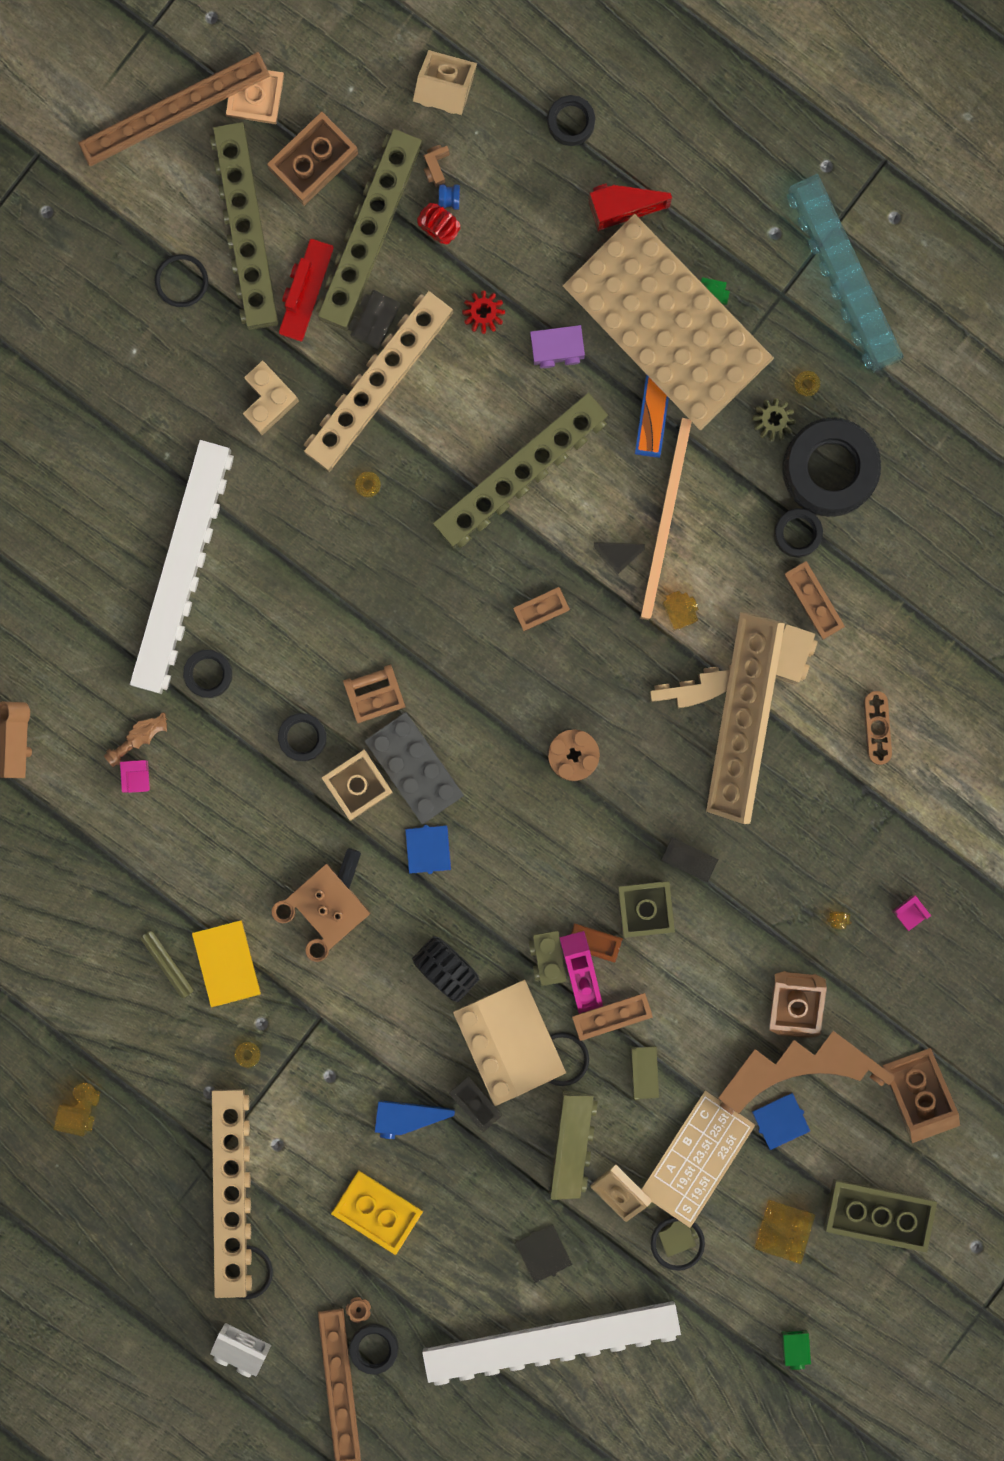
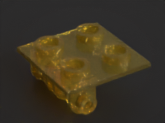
M768 1200L755 1249L802 1264L815 1214Z

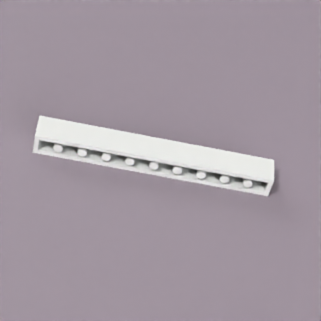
M202 440L199 441L130 682L131 686L162 694L163 689L167 690L169 687L171 675L167 674L170 665H175L178 655L175 646L177 640H182L185 626H181L184 616H189L192 606L189 597L191 591H196L199 578L195 577L198 567H203L206 553H203L205 543H210L213 529L209 528L212 518L216 519L218 516L220 504H216L219 494H224L227 480L223 479L225 471L230 470L232 467L234 456L230 455V448Z
M674 1301L424 1348L422 1353L428 1383L434 1382V1385H443L449 1383L451 1378L459 1377L460 1381L475 1378L474 1374L484 1372L485 1376L500 1373L499 1369L503 1368L517 1371L524 1369L525 1364L535 1363V1366L550 1364V1360L560 1358V1361H569L575 1359V1355L582 1353L589 1357L601 1354L600 1350L610 1348L611 1352L625 1350V1345L636 1344V1347L647 1346L651 1344V1340L661 1339V1342L676 1340V1336L681 1335L676 1305Z

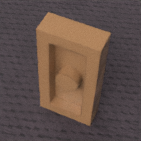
M560 587L513 608L523 632L570 611Z

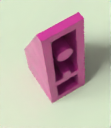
M582 931L559 937L578 1012L583 1013L602 1007L603 1003L585 932Z

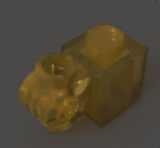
M89 1083L77 1085L73 1095L79 1103L75 1106L65 1103L59 1105L54 1130L83 1137L87 1135V1131L91 1132L95 1117L91 1116L92 1107L98 1106L101 1092L96 1091Z

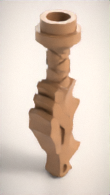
M163 712L155 719L138 721L137 724L132 726L133 730L128 731L129 735L125 736L127 740L115 750L111 751L109 748L106 751L105 759L112 767L119 766L120 760H122L121 757L131 749H139L142 744L150 745L151 739L157 732H167L166 720L168 719L166 714Z

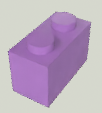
M581 325L530 332L534 365H540V368L555 367L557 362H565V365H575L585 358Z

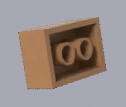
M321 112L267 166L269 171L305 206L358 155V148Z

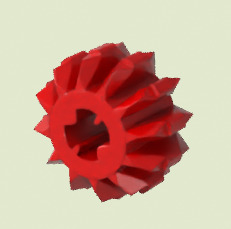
M429 203L421 210L417 218V223L422 230L441 244H449L455 239L458 231L461 229L456 217L452 216L450 212L438 204Z
M483 290L481 292L482 298L480 299L476 293L472 294L474 303L465 300L464 304L470 309L462 310V315L470 316L464 321L465 325H470L474 322L472 326L473 332H476L480 326L482 335H485L486 327L488 326L492 332L496 331L493 322L498 325L503 324V320L497 316L505 315V310L498 309L503 305L502 300L493 303L496 298L495 293H492L489 299H487L486 291ZM481 307H486L487 312L491 311V313H487L486 318H481V314L477 315V312L481 311Z

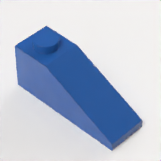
M379 1100L375 1133H380V1138L395 1139V1135H403L452 1117L455 1114V1109Z

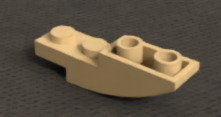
M728 665L729 670L719 671L718 667L704 668V673L698 675L699 684L695 685V680L679 682L680 687L670 688L669 684L654 686L655 690L649 692L651 702L676 699L677 709L718 697L727 691L731 665Z

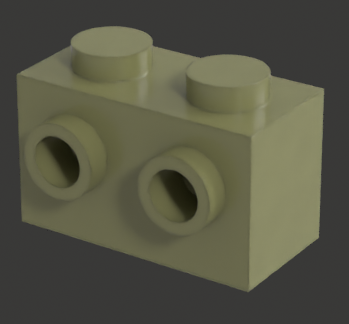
M558 930L534 934L533 940L529 941L531 956L536 955L538 965L533 966L535 981H540L541 986L567 982Z

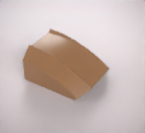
M786 971L775 974L769 1031L784 1036L804 1038L819 1036L827 989L826 979L816 974L809 975Z

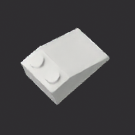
M225 1323L210 1355L215 1356L213 1359L215 1362L227 1366L229 1363L237 1367L236 1371L238 1373L251 1377V1375L257 1376L271 1345Z

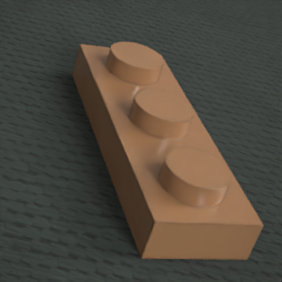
M807 561L784 574L822 640L845 627Z
M642 993L574 1015L572 1018L579 1040L582 1041L653 1018L646 994Z

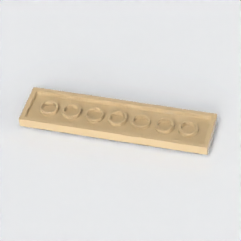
M740 612L706 809V812L742 824H750L785 625L783 622L747 612Z

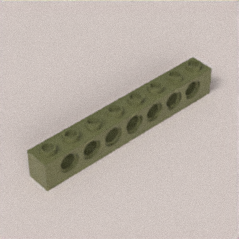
M241 122L213 127L214 135H210L212 150H217L219 159L214 160L217 175L222 176L223 182L222 185H218L221 200H226L227 209L223 210L225 225L230 224L231 234L227 235L229 250L234 249L236 258L231 259L234 275L238 274L240 284H235L237 298L242 299L244 309H239L242 324H247L249 330L277 326L279 324L245 126ZM229 147H234L238 150L233 158L224 156L225 150ZM233 172L242 174L241 180L237 183H232L228 180L229 175ZM236 197H244L246 203L243 207L237 208L233 206V200ZM242 221L250 223V229L244 233L237 230V225ZM244 247H253L255 249L254 254L251 257H243L241 251ZM249 271L259 273V277L255 282L245 280V276ZM253 296H261L263 303L259 307H252L249 304Z
M393 129L391 135H386L382 145L385 152L382 159L377 158L373 167V172L376 173L372 182H367L363 195L366 196L363 205L359 204L355 211L354 219H357L354 228L349 227L344 242L347 243L344 252L340 251L336 258L335 265L338 266L335 275L330 274L325 286L328 289L325 299L320 298L316 312L319 313L318 318L320 321L348 331L422 148L421 139ZM394 154H400L404 158L402 163L398 165L392 164L389 159ZM385 177H390L394 180V184L390 188H384L380 185V181ZM376 200L382 201L385 204L384 208L378 212L370 208L371 204ZM365 224H372L375 227V231L371 235H365L361 232V228ZM354 248H364L366 250L365 255L362 258H354L352 256ZM348 270L356 273V278L351 282H346L342 279L343 273ZM344 294L347 297L346 302L343 305L334 304L333 298L335 295Z
M588 392L435 521L433 526L453 549L457 545L459 548H462L472 539L469 536L476 529L481 532L491 523L489 518L495 513L499 516L510 507L508 502L515 496L518 499L523 497L530 490L527 486L534 480L537 483L542 481L549 474L547 470L553 464L557 467L569 457L566 453L572 448L580 449L588 441L586 437L594 431L597 434L606 427L607 423L605 421L609 415ZM584 418L588 423L587 428L584 430L576 429L573 425L574 420ZM558 434H564L568 437L569 442L565 446H558L554 442V437ZM539 450H544L549 454V459L544 463L536 461L534 457L535 453ZM524 466L528 468L530 475L526 479H519L515 475L518 467ZM500 483H507L511 490L507 495L502 496L496 492V486ZM481 499H487L491 503V508L486 512H481L476 507L477 502ZM466 515L471 518L472 523L468 528H460L457 525V520L460 516Z

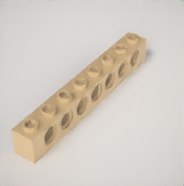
M430 291L425 296L421 294L413 304L415 309L410 316L405 314L397 325L400 328L394 336L392 334L388 335L382 343L384 347L379 355L374 354L366 364L369 367L363 376L361 374L356 376L351 383L353 389L348 395L343 394L335 404L338 407L332 416L328 413L319 425L322 429L317 435L312 434L305 442V454L328 472L333 469L452 316L453 309ZM420 315H428L431 318V322L427 326L418 325L416 320ZM410 334L414 336L415 342L412 346H404L401 343L404 335ZM395 354L400 358V361L396 366H388L385 362L387 356ZM375 374L384 377L383 384L377 387L370 383L371 377ZM364 394L369 398L368 403L362 407L354 403L356 396ZM344 414H349L353 417L352 424L347 427L339 424V418ZM328 434H333L337 437V443L332 447H328L323 443L324 437Z
M245 1089L212 1091L215 1298L246 1297L247 1291H252V1275H247V1265L252 1263L251 1249H247V1239H251V1224H246V1213H251V1198H246V1188L250 1187L251 1178L250 1172H246V1162H250V1146H245V1136H250V1122L245 1121V1110H249V1095H245ZM227 1109H234L238 1113L236 1122L230 1123L226 1121L224 1114ZM232 1134L238 1138V1146L236 1148L226 1146L225 1137ZM233 1160L237 1162L239 1170L236 1174H230L226 1171L225 1164L227 1161ZM227 1187H236L239 1191V1197L235 1200L229 1199L225 1194ZM227 1213H237L240 1219L239 1223L234 1226L228 1224L226 1221ZM236 1238L240 1243L239 1250L230 1251L226 1246L227 1239ZM227 1265H238L240 1275L237 1277L228 1275Z

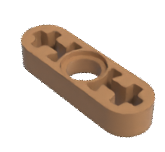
M873 691L864 699L868 758L872 763L883 765L892 757L888 699L884 693ZM875 695L878 700L883 702V705L878 706V713L884 712V717L877 716L870 719L869 713L875 714L874 706L869 705V701L873 700ZM874 721H881L885 725V731L882 735L878 736L872 733L871 724ZM871 738L875 740L886 738V743L881 742V749L887 752V755L882 757V761H879L877 756H873V751H877L878 747L877 743L872 744Z

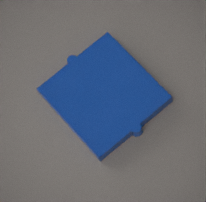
M425 825L424 828L405 829L409 874L421 872L432 874L433 871L451 870L447 826L429 827Z
M793 1093L752 1111L759 1126L758 1132L763 1134L770 1150L810 1132L803 1116L804 1110L799 1108Z

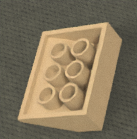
M526 980L515 983L453 1012L494 1106L566 1074V1070Z

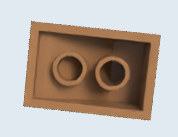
M931 1048L883 1065V1068L895 1077L890 1087L912 1143L960 1126L959 1113Z

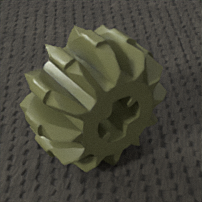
M774 398L773 406L770 405L768 400H764L763 405L765 409L757 406L755 410L760 415L752 417L753 421L760 422L754 426V430H764L760 435L762 439L769 433L770 442H774L775 434H777L781 441L784 440L783 431L791 434L793 430L788 425L796 423L795 419L788 418L794 414V410H784L788 405L786 401L779 407L778 398ZM771 414H775L774 418L776 415L780 418L777 426H773L774 423L772 425L769 424L768 420Z

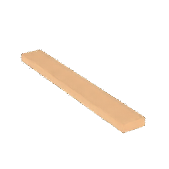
M682 418L680 422L640 619H651L692 423L690 419Z

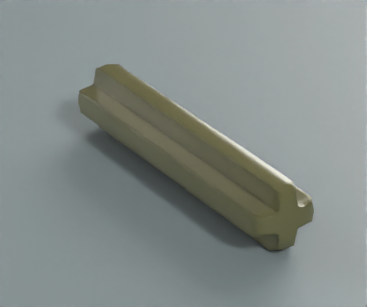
M152 931L144 934L141 937V941L180 997L186 998L193 992L192 987Z

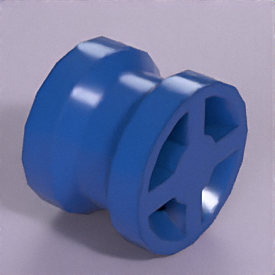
M439 184V206L444 209L452 207L454 210H459L460 185L455 184L452 187H447L445 184Z

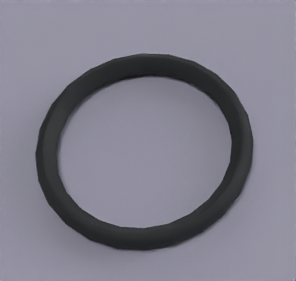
M185 254L171 256L164 260L157 269L155 275L156 291L162 300L171 306H191L197 303L206 293L208 287L207 271L203 264L192 256ZM175 260L191 261L196 264L202 273L203 285L201 291L190 301H173L161 289V273L169 263Z
M559 1032L550 1035L552 1040L563 1037L575 1041L583 1051L584 1065L580 1073L573 1079L567 1081L553 1079L549 1083L556 1086H569L578 1082L585 1075L589 1066V1052L586 1045L577 1036L570 1033Z
M669 1217L660 1222L654 1229L650 1242L651 1251L657 1262L663 1267L675 1271L686 1270L694 1266L702 1257L705 1248V1238L698 1224L694 1222L692 1227L697 1232L700 1241L697 1255L693 1260L684 1265H671L665 1262L656 1249V1238L659 1231L665 1225L679 1221L675 1217Z
M247 1245V1249H251L252 1252L257 1253L264 1259L268 1269V1276L262 1288L255 1293L247 1294L246 1297H235L239 1299H253L262 1295L268 1289L273 1277V1268L268 1256L259 1248ZM240 1246L235 1247L230 1251H237L239 1250Z

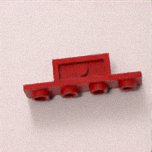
M310 239L304 258L300 259L299 264H294L290 278L294 279L291 288L286 287L282 302H285L286 312L279 330L281 336L300 342L303 341L334 250L332 245Z

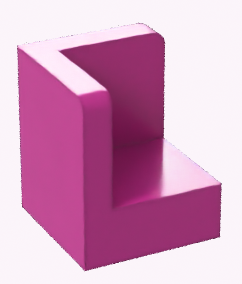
M147 760L120 762L122 793L147 792L150 790Z
M916 896L909 897L892 911L907 931H910L924 919L931 917Z

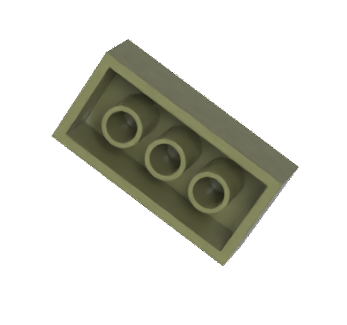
M833 1179L823 1229L828 1233L927 1253L937 1201L931 1198Z

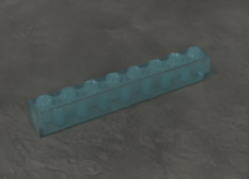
M815 174L791 185L787 195L788 202L792 209H797L800 215L797 219L802 231H807L811 239L808 241L810 249L814 255L818 254L821 263H819L820 270L823 276H828L831 281V294L835 300L839 299L843 307L840 309L844 321L846 323L850 322L853 328L851 336L856 346L861 345L864 352L862 359L866 368H871L873 373L901 361L904 356L819 175Z

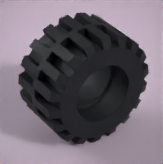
M433 936L412 958L414 965L444 995L455 1002H459L480 980L476 971L445 941L436 936Z

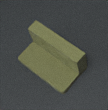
M631 1047L633 1099L659 1098L657 1047Z

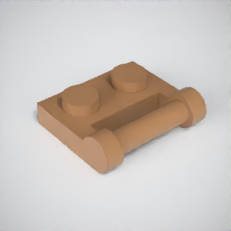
M391 664L384 666L383 670L351 680L349 678L343 680L357 724L406 708ZM388 679L390 686L356 697V689Z

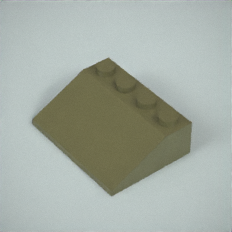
M564 1090L562 1092L549 1191L550 1199H577L581 1197V1192L586 1193L588 1177H583L584 1167L590 1166L591 1152L587 1151L588 1141L593 1142L594 1126H590L591 1116H596L598 1101L593 1100V1094Z

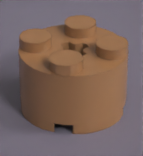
M567 730L560 733L554 738L548 751V761L551 769L557 776L567 781H580L590 776L596 769L600 757L596 741L588 733L581 730ZM574 748L575 752L579 751L581 754L577 758L578 762L575 763L572 759H567V755L570 754L569 749Z

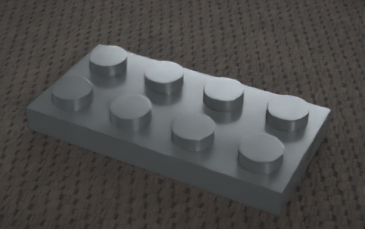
M407 712L365 740L367 746L422 825L464 796Z

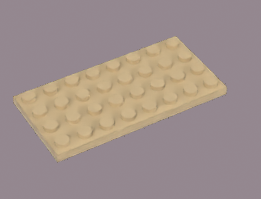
M636 214L563 285L574 299L700 430L774 359Z

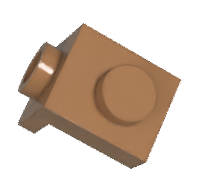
M434 146L427 150L428 154L424 155V161L427 165L423 169L428 182H434L436 188L439 187V184H445V178L437 160L450 155L448 146Z

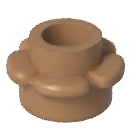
M355 1297L351 1299L350 1304H347L346 1314L350 1316L351 1321L359 1323L362 1320L366 1321L370 1317L371 1312L369 1310L371 1305L366 1299L362 1300L360 1297ZM358 1307L361 1308L360 1312L356 1311Z

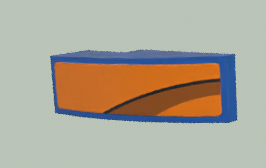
M647 374L635 454L660 458L669 397Z

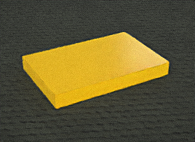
M242 920L192 933L211 1007L261 995Z
M358 1170L331 1214L396 1255L420 1218L423 1210Z

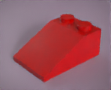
M602 184L593 188V192L589 194L588 203L597 230L600 231L627 222L634 214L642 217L670 208L672 195L668 192L618 185L608 187L607 184Z

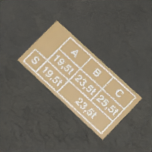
M704 1091L642 1188V1191L654 1204L689 1228L695 1222L755 1127L754 1123L735 1111L732 1115L720 1107L722 1101L707 1091Z

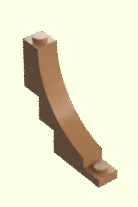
M833 1031L815 1055L794 1040L779 1061L774 1064L755 1049L718 1099L722 1101L720 1107L732 1115L734 1111L740 1114L748 1103L767 1088L797 1076L834 1074L861 1081L869 1070L872 1073L870 1078L880 1086H883L884 1083L890 1085L895 1077Z

